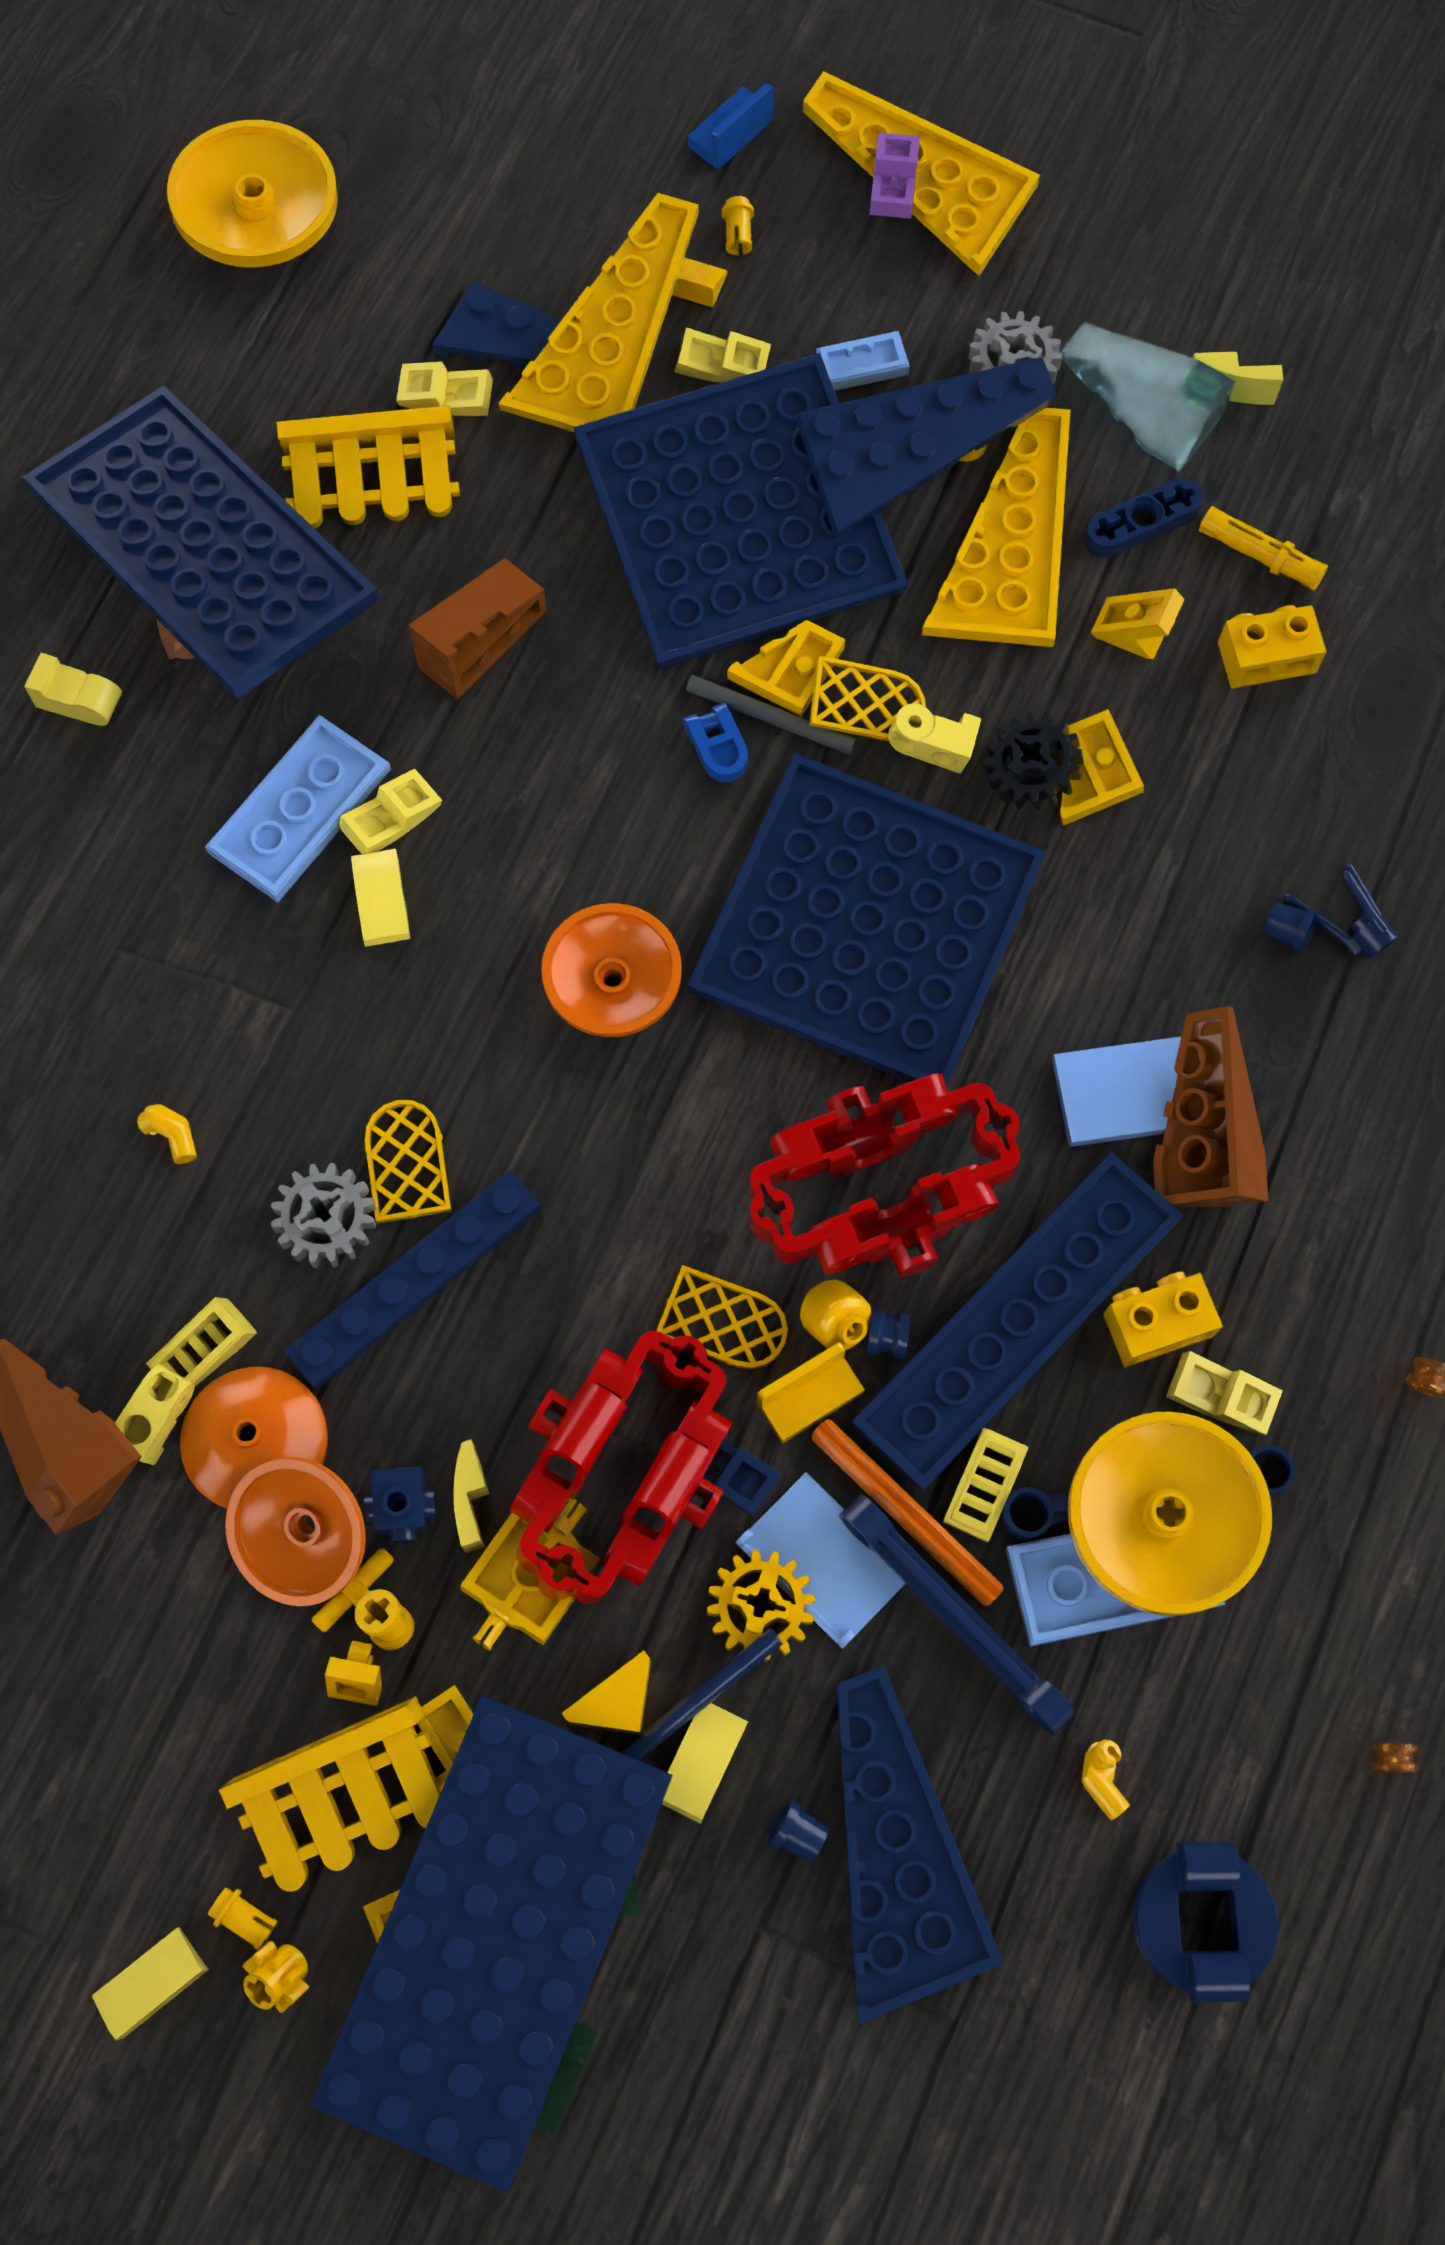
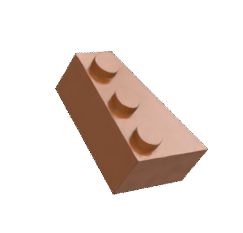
M506 558L502 559L408 625L419 669L458 700L547 611L544 589Z

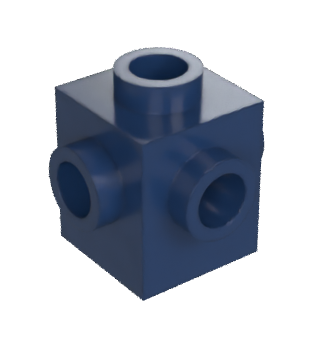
M421 1466L371 1470L372 1494L364 1496L366 1524L374 1525V1531L380 1537H387L388 1544L414 1543L418 1541L417 1534L430 1533L429 1520L437 1519L438 1515L437 1496L435 1489H428L427 1474ZM407 1502L403 1510L395 1512L399 1504Z

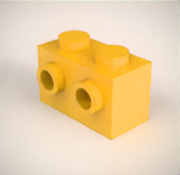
M1288 605L1280 607L1271 613L1255 616L1251 613L1239 614L1226 621L1218 640V646L1231 689L1315 674L1327 652L1312 605L1299 608Z
M1177 1272L1156 1282L1157 1288L1141 1293L1139 1287H1133L1112 1297L1114 1303L1108 1306L1103 1316L1124 1368L1210 1339L1219 1332L1223 1325L1201 1273L1186 1277L1184 1272Z

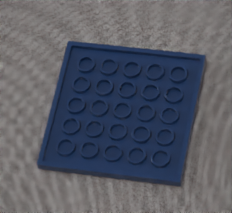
M820 353L574 427V436L658 670L796 627L806 620L812 622L907 591L908 583L881 512H878L869 519L864 518L839 538L835 539L796 423L798 413L839 404Z
M794 753L687 984V992L909 1082L931 1074H942L948 1087L1047 851Z

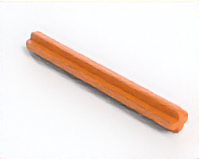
M827 1419L814 1430L812 1440L982 1605L989 1606L993 1603L1004 1588L980 1562L832 1420Z

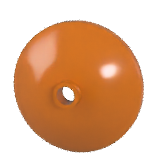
M607 903L582 909L560 924L546 945L541 971L547 998L563 1020L576 1029L591 1035L622 1037L648 1028L668 1011L680 987L682 966L676 941L660 920L634 906ZM616 976L621 979V982L615 987H610L605 984V980L608 977Z
M269 1367L237 1369L218 1377L208 1384L190 1405L180 1434L181 1458L189 1479L202 1495L225 1509L228 1507L230 1497L237 1484L255 1467L281 1457H301L323 1465L328 1445L327 1422L317 1398L308 1387L294 1376ZM249 1425L255 1426L256 1434L254 1438L250 1441H241V1430Z
M301 1457L272 1459L248 1472L237 1484L230 1497L226 1511L225 1529L231 1556L243 1577L264 1596L279 1603L292 1606L315 1605L338 1594L355 1577L363 1560L366 1542L362 1512L348 1486L327 1467ZM307 1515L314 1521L315 1529L308 1525Z

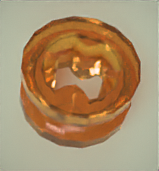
M1415 1357L1412 1361V1367L1415 1369V1372L1407 1375L1406 1384L1425 1395L1445 1398V1364L1431 1358Z
M1399 1743L1372 1744V1750L1378 1754L1377 1762L1372 1763L1374 1771L1420 1773V1766L1414 1762L1415 1754L1420 1753L1418 1745Z

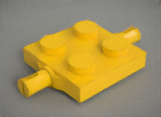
M570 1498L549 1533L543 1532L538 1542L549 1549L561 1545L576 1549L583 1557L585 1570L592 1574L599 1565L600 1558L579 1545L571 1533L583 1514L587 1512V1509L581 1503L577 1507V1501ZM513 1513L507 1518L460 1585L464 1593L481 1603L488 1614H490L477 1634L473 1636V1640L481 1645L483 1642V1648L489 1651L506 1626L521 1630L544 1645L575 1600L571 1596L560 1600L546 1597L539 1591L535 1575L519 1564L516 1551L530 1523ZM560 1563L556 1569L552 1568L554 1572L551 1578L560 1583L564 1577H567L566 1574L569 1567Z

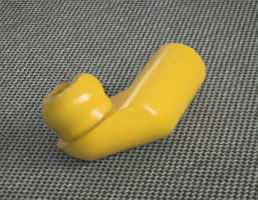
M162 1104L149 1105L139 1114L137 1124L144 1134L155 1135L158 1133L168 1138L175 1164H185L197 1159L189 1122L185 1117Z
M1104 1739L1091 1744L1085 1753L1081 1780L1086 1791L1109 1820L1112 1821L1122 1814L1130 1804L1113 1784L1116 1762L1121 1761V1750L1115 1742Z

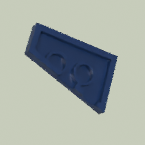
M473 281L433 342L434 355L449 357L450 352L471 355V360L487 362L488 358L512 361L516 367L526 368L530 361L534 362L549 342L548 337L561 320Z

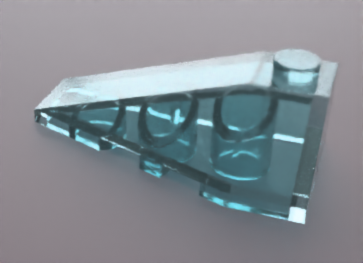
M1085 322L1061 351L1062 360L1091 392H1098L1111 407L1110 413L1118 422L1123 420L1136 434L1135 441L1142 449L1179 472L1225 413L1235 385L1234 380L1200 360Z

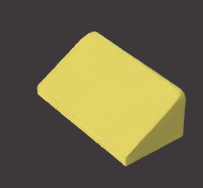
M177 1927L94 1993L92 1998L109 2032L116 2041L125 2038L209 1969L180 1927Z

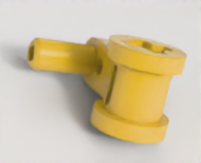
M379 1548L357 1571L352 1581L342 1591L333 1596L312 1617V1622L322 1632H327L354 1605L356 1607L355 1620L357 1625L370 1636L371 1640L383 1650H396L403 1647L410 1640L414 1632L412 1615L406 1608L400 1605L398 1599L391 1592L383 1589L368 1590L391 1566L394 1558L384 1548Z

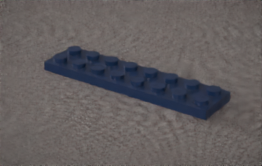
M1111 1152L859 1413L851 1425L923 1493L1179 1223L1183 1215Z

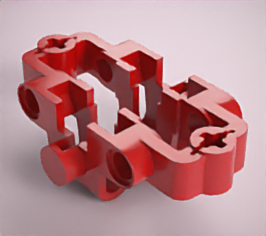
M938 1073L882 1092L879 1095L878 1103L872 1105L865 1087H853L842 1091L827 1101L826 1105L829 1113L782 1130L770 1139L769 1142L776 1158L755 1166L750 1175L749 1192L752 1199L749 1217L750 1228L755 1237L770 1243L773 1253L780 1261L790 1264L817 1255L825 1274L835 1273L867 1260L873 1265L891 1257L900 1277L919 1273L939 1261L932 1244L933 1241L945 1237L951 1228L982 1217L999 1206L992 1187L1010 1180L1020 1160V1151L1015 1141L1020 1125L1018 1115L1008 1105L998 1103L994 1092L987 1085L974 1083L949 1092L942 1074ZM856 1105L860 1116L850 1120L846 1109ZM900 1108L906 1124L894 1129L893 1118ZM966 1112L972 1113L975 1119L971 1135L972 1144L978 1153L984 1157L992 1158L993 1162L985 1165L973 1164L943 1176L940 1172L917 1180L916 1185L911 1187L908 1198L893 1207L879 1211L876 1201L873 1198H869L850 1205L848 1212L820 1222L809 1229L807 1233L799 1236L792 1234L793 1201L787 1193L773 1188V1185L784 1181H799L826 1170L829 1174H833L834 1179H838L906 1153L913 1142L918 1141L919 1135L942 1127ZM988 1124H992L995 1130L1003 1129L1002 1138L998 1137L995 1131L986 1132ZM937 1194L944 1211L932 1216L930 1202L934 1195ZM764 1199L767 1207L771 1208L774 1214H780L779 1232L776 1224L772 1223L769 1217H763ZM918 1248L920 1255L910 1259L907 1251Z
M648 1331L639 1338L627 1360L605 1348L572 1401L550 1389L537 1409L528 1428L548 1439V1442L509 1511L530 1523L520 1540L516 1557L524 1569L535 1575L539 1591L546 1597L560 1600L571 1596L582 1603L595 1604L604 1598L617 1575L640 1587L680 1517L702 1529L712 1514L724 1490L704 1479L703 1476L733 1421L712 1410L725 1387L726 1375L723 1369L707 1359V1351L698 1339L688 1335L672 1339L661 1332ZM680 1356L689 1360L684 1370L678 1369L675 1366ZM644 1361H648L657 1367L661 1382L668 1388L685 1390L693 1387L702 1393L700 1401L694 1400L677 1431L670 1432L617 1524L621 1529L600 1563L604 1568L597 1577L585 1570L583 1557L576 1549L566 1545L555 1546L549 1549L538 1541L543 1532L549 1533L568 1499L574 1500L605 1443L609 1437L611 1438L628 1407L625 1402L644 1371L640 1367ZM548 1410L562 1418L558 1425L544 1417ZM554 1455L568 1460L576 1467L577 1473L572 1483L547 1469ZM692 1495L707 1503L704 1510L689 1502ZM638 1508H649L663 1517L665 1522L658 1533L633 1519ZM562 1563L568 1566L569 1569L567 1570V1577H564L559 1583L551 1578L554 1572L552 1568L556 1569Z

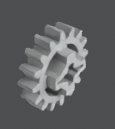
M1023 311L1018 312L1016 319H1010L1006 312H1001L999 323L988 318L985 321L984 330L976 329L973 343L970 344L968 359L971 360L969 371L974 373L1043 357L1052 384H1054L1062 360V354L1059 353L1061 341L1060 339H1051L1053 333L1051 325L1042 329L1038 327L1040 321L1038 316H1035L1028 322L1024 320Z
M334 1163L329 1164L326 1173H320L315 1164H310V1176L303 1178L301 1174L295 1171L292 1173V1177L296 1184L292 1188L285 1185L278 1187V1190L285 1199L283 1202L271 1203L274 1213L281 1216L271 1222V1227L276 1233H283L277 1241L284 1250L294 1246L291 1255L297 1262H300L308 1254L309 1262L313 1268L319 1267L322 1258H328L331 1265L337 1267L339 1262L338 1255L345 1253L347 1257L353 1260L356 1258L352 1247L356 1243L368 1246L370 1243L363 1231L364 1229L376 1228L377 1223L375 1219L366 1214L374 1211L376 1204L373 1198H364L369 1192V1188L364 1181L354 1185L356 1176L351 1169L345 1171L340 1177ZM323 1187L336 1188L332 1192L317 1190ZM302 1199L300 1213L293 1217L295 1208ZM355 1208L353 1223L346 1232L347 1218L354 1213L353 1209ZM325 1209L331 1215V1218L323 1222L317 1216V1213ZM315 1239L331 1241V1243L315 1244L311 1242Z

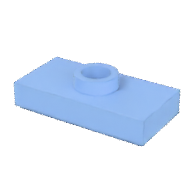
M899 331L816 348V354H821L834 391L909 375L910 366Z

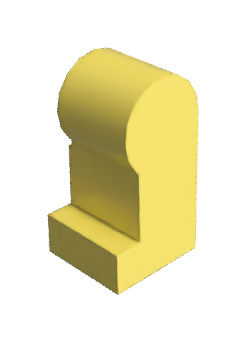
M40 653L24 686L36 708L99 726L108 724L122 695V690L119 686L107 678L95 674H86L84 671L60 664L57 657Z
M912 703L903 706L899 710L889 728L888 738L893 748L902 754L961 774L971 758L981 718L964 713L958 723L937 715L934 716L926 707Z
M161 1364L156 1365L148 1372L115 1422L142 1456L139 1461L155 1465L165 1448L162 1445L177 1422L175 1420L183 1412L194 1392V1384Z

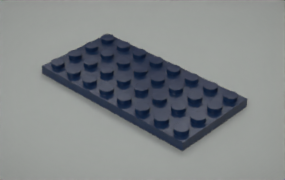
M164 385L22 476L27 489L236 700L380 600L377 588Z
M481 1695L310 2106L508 2193L673 1775Z

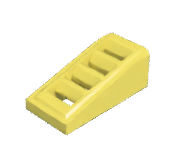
M215 1297L161 1348L146 1365L152 1369L156 1365L161 1364L179 1375L168 1362L175 1356L189 1373L185 1379L192 1382L195 1387L257 1334V1331L230 1300ZM219 1318L232 1332L230 1335L227 1336L217 1325L216 1321ZM206 1331L218 1345L214 1350L200 1336L202 1332ZM188 1344L203 1359L199 1364L184 1349Z
M983 1428L942 1523L988 1543L1024 1461L1028 1447L992 1430ZM985 1448L1011 1458L1009 1466L983 1455ZM979 1466L1004 1477L1002 1484L1000 1485L975 1474L977 1467ZM969 1485L996 1496L994 1503L992 1504L967 1493ZM963 1503L988 1514L986 1522L984 1523L959 1512L961 1504Z

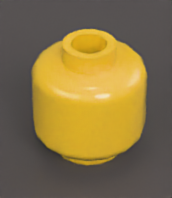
M833 1279L823 1281L809 1290L801 1305L800 1319L803 1328L825 1348L829 1349L841 1342L845 1350H848L859 1344L866 1336L870 1327L872 1311L870 1304L863 1296L847 1283Z

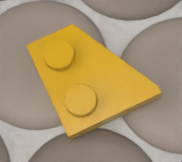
M806 620L789 630L785 637L774 639L760 647L758 655L741 665L738 661L732 664L727 670V679L802 717L813 698L812 691L814 688L817 658L820 655L838 659L845 648V639ZM823 668L820 687L828 676Z
M1108 709L1068 726L1069 734L1076 733L1080 746L1077 749H1082L1084 763L1078 765L1081 770V779H1069L1073 792L1070 795L1062 792L1060 818L1063 826L1144 793L1143 782Z

